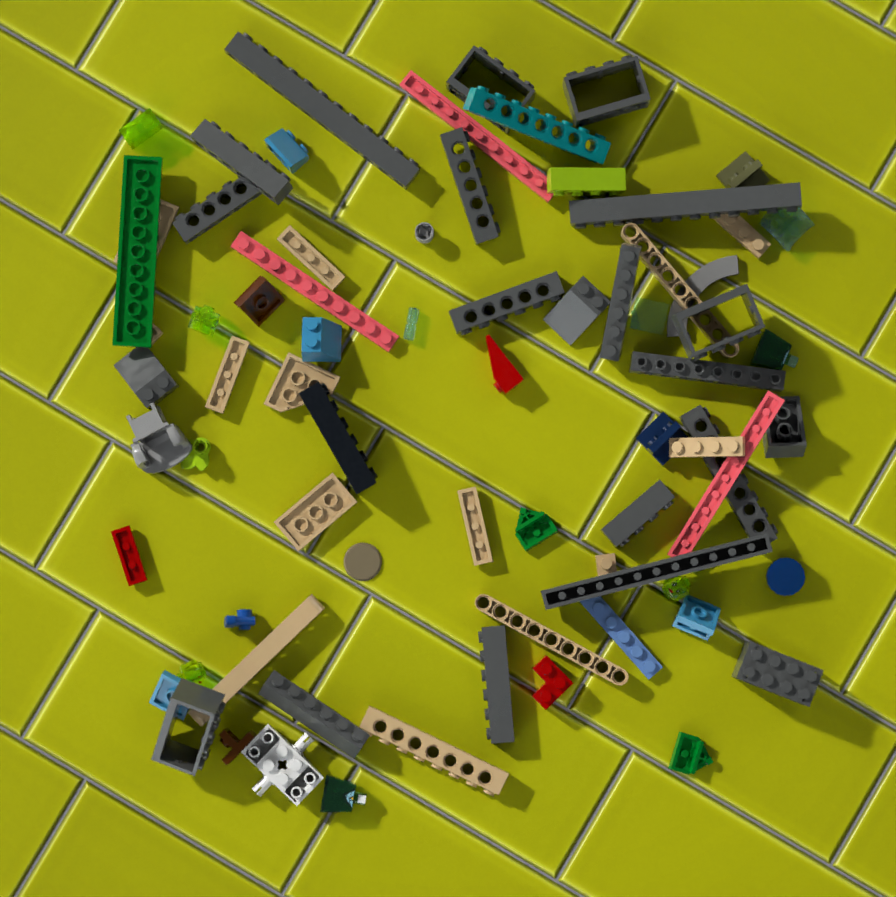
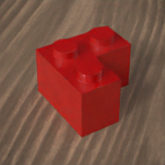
M547 655L532 667L545 683L531 696L546 710L573 682Z

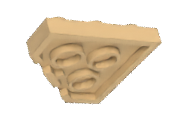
M288 352L264 405L281 413L305 405L299 393L317 382L326 385L330 392L327 396L333 394L341 377L310 362H303L302 358Z

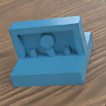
M685 593L672 626L708 641L710 635L712 636L715 631L721 608Z
M164 670L149 703L166 712L170 698L181 678ZM181 705L177 718L184 720L189 708Z

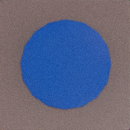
M779 558L768 567L766 580L773 592L782 596L795 594L802 588L805 581V573L801 564L796 560Z

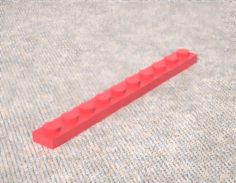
M410 70L399 84L402 89L454 130L461 127L463 131L467 130L472 144L547 203L552 199L553 193H547L546 175Z
M240 231L230 246L387 352H390L398 340L399 336L244 232Z
M769 390L767 391L740 435L745 437V456L727 457L667 555L674 557L693 551L785 402L783 398Z

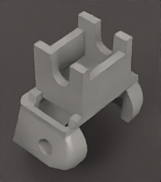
M152 402L150 403L152 410L140 417L132 418L131 415L126 416L136 437L132 439L133 444L130 445L137 467L146 473H158L172 468L182 462L192 451V444L180 428L174 423L169 425L161 408Z

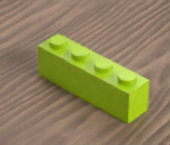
M550 167L547 170V193H553V196L559 197L564 196V193H572L574 197L583 196V194H590L591 197H599L602 194H609V197H618L626 191L625 168Z

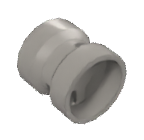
M422 222L416 226L415 237L417 241L422 244L432 241L434 237L432 225Z

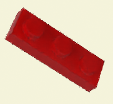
M130 525L111 531L128 585L132 586L147 581V575Z

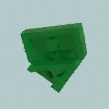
M520 508L515 535L526 552L558 533L556 526L545 512Z
M679 731L668 769L684 774H694L697 770L713 763L704 746V742L699 737Z

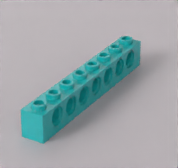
M479 85L477 88L470 87L463 110L594 163L604 164L611 145L610 142L605 141V136L596 133L595 136L590 135V130L582 127L578 129L573 128V123L562 120V122L556 121V116L548 113L544 116L539 114V109L531 106L528 109L522 107L523 103L513 99L511 102L505 100L506 96L496 92L494 95L488 93L489 89ZM489 99L490 106L486 109L484 103ZM506 106L507 113L503 116L501 110ZM520 113H523L524 120L520 123L518 117ZM537 120H540L541 126L539 129H536L535 123ZM556 126L557 134L553 136L552 129ZM573 133L574 140L570 143L569 136ZM589 140L590 147L586 149L585 144Z

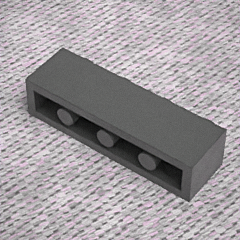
M658 480L605 525L601 531L614 547L618 545L623 547L630 541L628 537L633 532L637 535L644 529L643 524L647 520L651 523L659 516L657 512L660 509L666 510L673 504L672 499L675 496L661 480Z

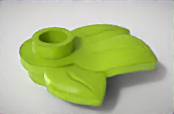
M202 437L195 440L188 439L192 444V451L181 462V468L187 470L197 466L200 471L205 470L210 461L208 455L211 450L210 442ZM204 444L205 448L200 451L199 446Z

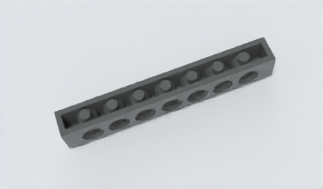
M635 351L631 353L629 368L630 373L778 392L784 390L786 371L705 360L695 361L694 359Z
M699 405L679 417L690 438L719 437L720 431L715 423L712 424L709 417L711 416L706 407L702 408ZM697 422H703L706 425L704 432L696 429ZM702 457L712 476L715 477L722 465L716 463V457ZM744 473L740 474L725 498L748 537L768 533L771 543L778 539L776 536L778 531L774 524H769L766 519L769 516L764 507L760 508L757 501L759 498L755 491H750L747 486L749 484L747 477ZM737 488H741L744 491L742 499L735 496ZM746 505H751L754 508L752 515L745 513L744 508ZM757 521H760L764 526L761 532H757L754 529V524Z

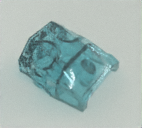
M798 208L797 212H786L785 209L778 210V213L775 214L766 213L759 222V225L768 231L786 251H789L792 245L815 225L800 208Z

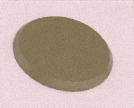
M357 543L351 546L344 556V568L347 574L358 581H367L374 578L382 566V558L379 551L368 543Z

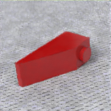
M488 334L485 339L493 380L496 382L493 385L499 393L503 392L506 395L522 383L524 379Z

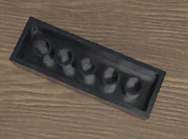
M317 382L301 391L299 395L357 495L376 484L375 479L378 476L372 467H367L365 462L368 459L363 450L358 451L356 445L359 443L354 434L349 435L346 428L349 426L344 417L339 418L337 414L339 408L335 401L332 400L330 402L327 397L330 392L326 385Z

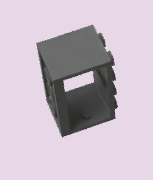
M475 45L446 81L447 90L465 103L470 89L458 80L466 73L468 67L475 59L526 97L522 102V107L528 108L535 98L534 86L526 80L523 82L518 78L519 75L514 70L510 69L508 71L503 67L504 64L499 59H492L488 56V52L480 46L477 48ZM486 101L484 103L485 108L487 109L490 106ZM490 121L506 134L511 130L508 127Z
M624 56L618 62L610 60L604 62L601 67L590 66L580 73L573 71L567 73L563 79L562 87L575 128L647 108L651 100L638 56ZM626 70H633L640 95L578 113L575 103L576 98L571 90L572 86L601 79L602 77Z
M747 284L671 316L688 359L694 358L695 361L708 355L707 352L710 350L712 353L726 348L725 344L727 343L732 346L743 341V337L746 335L748 339L762 333L760 329L765 327ZM741 296L754 328L730 338L727 336L721 339L722 341L695 352L690 340L691 337L682 320Z
M745 641L731 677L810 707L824 670L752 641Z
M181 678L170 698L151 760L193 776L196 775L198 769L202 770L205 760L208 759L211 751L209 749L210 745H212L216 736L215 730L221 721L220 715L223 713L226 705L223 702L225 694ZM181 705L210 716L199 750L170 739Z

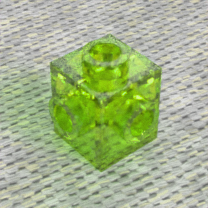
M204 305L203 308L195 306L188 328L213 337L221 315L215 313V309L210 306Z

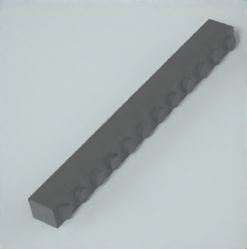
M236 33L224 49L227 55L405 190L420 173L419 164L411 158L407 160L400 149L390 147L388 145L389 142L381 135L379 137L372 133L374 130L366 124L361 125L357 122L359 119L352 113H345L342 110L343 107L338 102L334 101L332 103L327 99L328 95L312 88L313 84L306 78L300 79L297 76L298 73L293 68L289 67L287 69L282 65L283 61L275 55L271 57L267 54L268 50L261 44L258 46L252 42L253 39L248 34Z
M800 182L569 201L570 224L575 226V229L587 228L586 225L605 227V224L613 223V226L625 225V222L643 224L646 220H651L652 223L663 222V219L681 221L684 217H690V220L701 219V216L720 218L722 214H728V217L740 216V213L758 215L760 211H767V214L778 213V210L785 209L786 212H797L798 208L802 207Z
M763 533L541 590L545 609L547 610L773 551L768 533Z

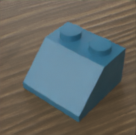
M281 128L264 139L267 148L294 174L309 160L307 155L309 151L303 144L298 145L294 141L296 137L289 130L286 132Z
M303 317L301 349L303 362H341L342 326L322 317Z

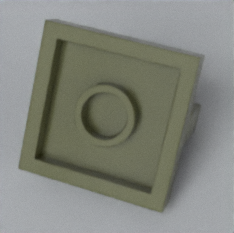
M746 151L716 175L725 188L760 186L770 181L760 169L762 167L761 162L758 159L754 161Z

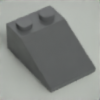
M582 276L545 316L543 321L571 346L610 305V300Z
M136 347L114 364V367L136 396L149 410L151 409L150 403L154 402L157 405L179 387L149 348Z
M781 396L785 402L763 436L765 458L803 457L807 444L800 397Z

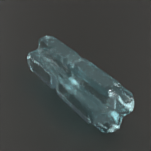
M409 308L408 324H406L403 336L406 340L414 339L415 324H417L419 309Z

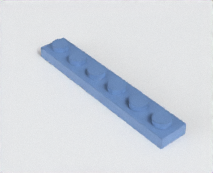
M601 596L579 601L648 680L663 668Z

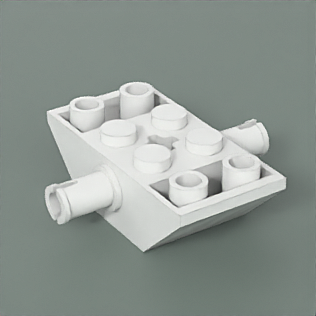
M267 724L241 751L263 773L262 779L252 787L254 792L262 787L257 793L258 796L261 797L271 785H275L298 806L324 778L313 764L303 756L302 752L314 741L310 737L304 742L309 736L308 733L305 732L295 744H291L283 735ZM279 760H280V761L286 760V761H287L286 766H287L288 768L285 769V768L283 767V768L281 769V768L279 767V765H280Z

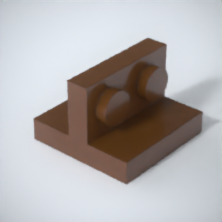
M259 276L240 295L234 304L259 327L285 299L267 279Z
M228 728L224 729L219 734L221 737L219 741L226 748L231 747L232 750L222 761L226 765L230 764L257 734L251 730L240 740Z

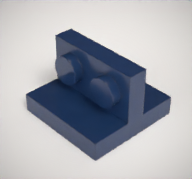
M662 412L636 440L663 466L670 459L669 438L689 437L680 429L681 426L676 421L673 422Z

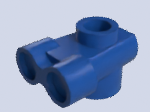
M250 609L237 610V616L226 615L224 618L225 628L239 627V630H251V626H255V616H252V610Z

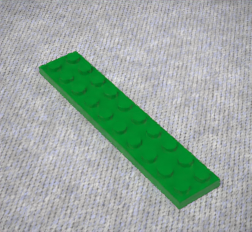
M124 155L113 346L152 348L163 167L162 157Z

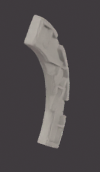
M737 255L723 257L704 265L685 282L699 296L713 282L739 274ZM682 286L677 292L679 296L684 295L685 292ZM673 300L668 315L667 337L679 336L671 316L683 311V309L675 300ZM688 301V308L692 307L694 301ZM687 319L682 320L685 328L687 327Z

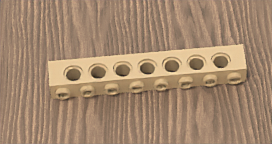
M369 706L359 726L370 737L374 734L380 737L379 741L386 745H389L391 742L397 745V750L405 754L409 751L415 754L414 758L421 762L428 760L432 762V767L440 771L444 768L449 771L448 775L459 779V777L467 779V784L475 788L479 785L484 788L483 792L491 796L500 794L509 775L508 772L372 706ZM378 721L386 723L387 728L385 731L379 732L376 729L375 725ZM397 729L402 730L404 733V737L401 740H396L393 737V732ZM413 738H418L421 741V746L417 749L412 748L410 745V741ZM432 746L439 750V754L436 757L428 755L427 751ZM448 755H453L456 758V763L452 766L445 763V758ZM467 763L474 767L473 772L470 774H466L462 770V767ZM481 773H490V781L482 782L480 780Z

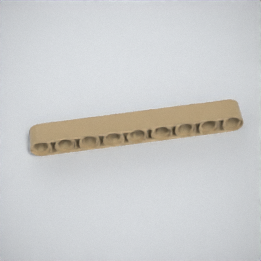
M627 223L621 230L622 239L629 244L638 245V243L643 242L647 245V251L641 252L640 260L678 305L685 310L688 309V301H695L696 304L702 303L700 298L642 230L634 223ZM625 229H634L635 236L628 237L625 234ZM657 257L660 261L659 266L651 265L650 258ZM663 272H670L672 280L665 281L662 276ZM682 286L685 291L684 295H677L675 287ZM710 310L689 317L712 345L722 341L721 339L727 336L728 338L732 337ZM701 315H706L709 318L708 325H703L700 322ZM716 329L722 333V337L719 340L715 339L712 335ZM738 343L732 345L734 347L733 354L726 353L725 348L718 352L724 358H732L738 354L739 345Z
M311 594L212 690L225 694L223 702L227 703L314 620L325 607ZM193 709L188 712L201 727L210 719L209 715Z
M481 594L475 599V606L481 612L616 685H624L628 681V673L623 668L489 595ZM481 597H486L489 600L488 607L480 608L478 600ZM499 606L504 607L506 610L505 616L501 618L495 615V609ZM517 615L523 619V623L519 627H515L512 624V618ZM532 625H537L540 629L539 634L536 636H532L529 633V627ZM549 634L556 636L557 641L554 645H548L546 642V637ZM567 643L573 645V652L571 654L563 652V646ZM585 652L590 655V661L586 664L580 661V655ZM600 662L607 664V670L604 673H600L597 670V665ZM617 671L624 673V679L621 682H616L614 679V674Z

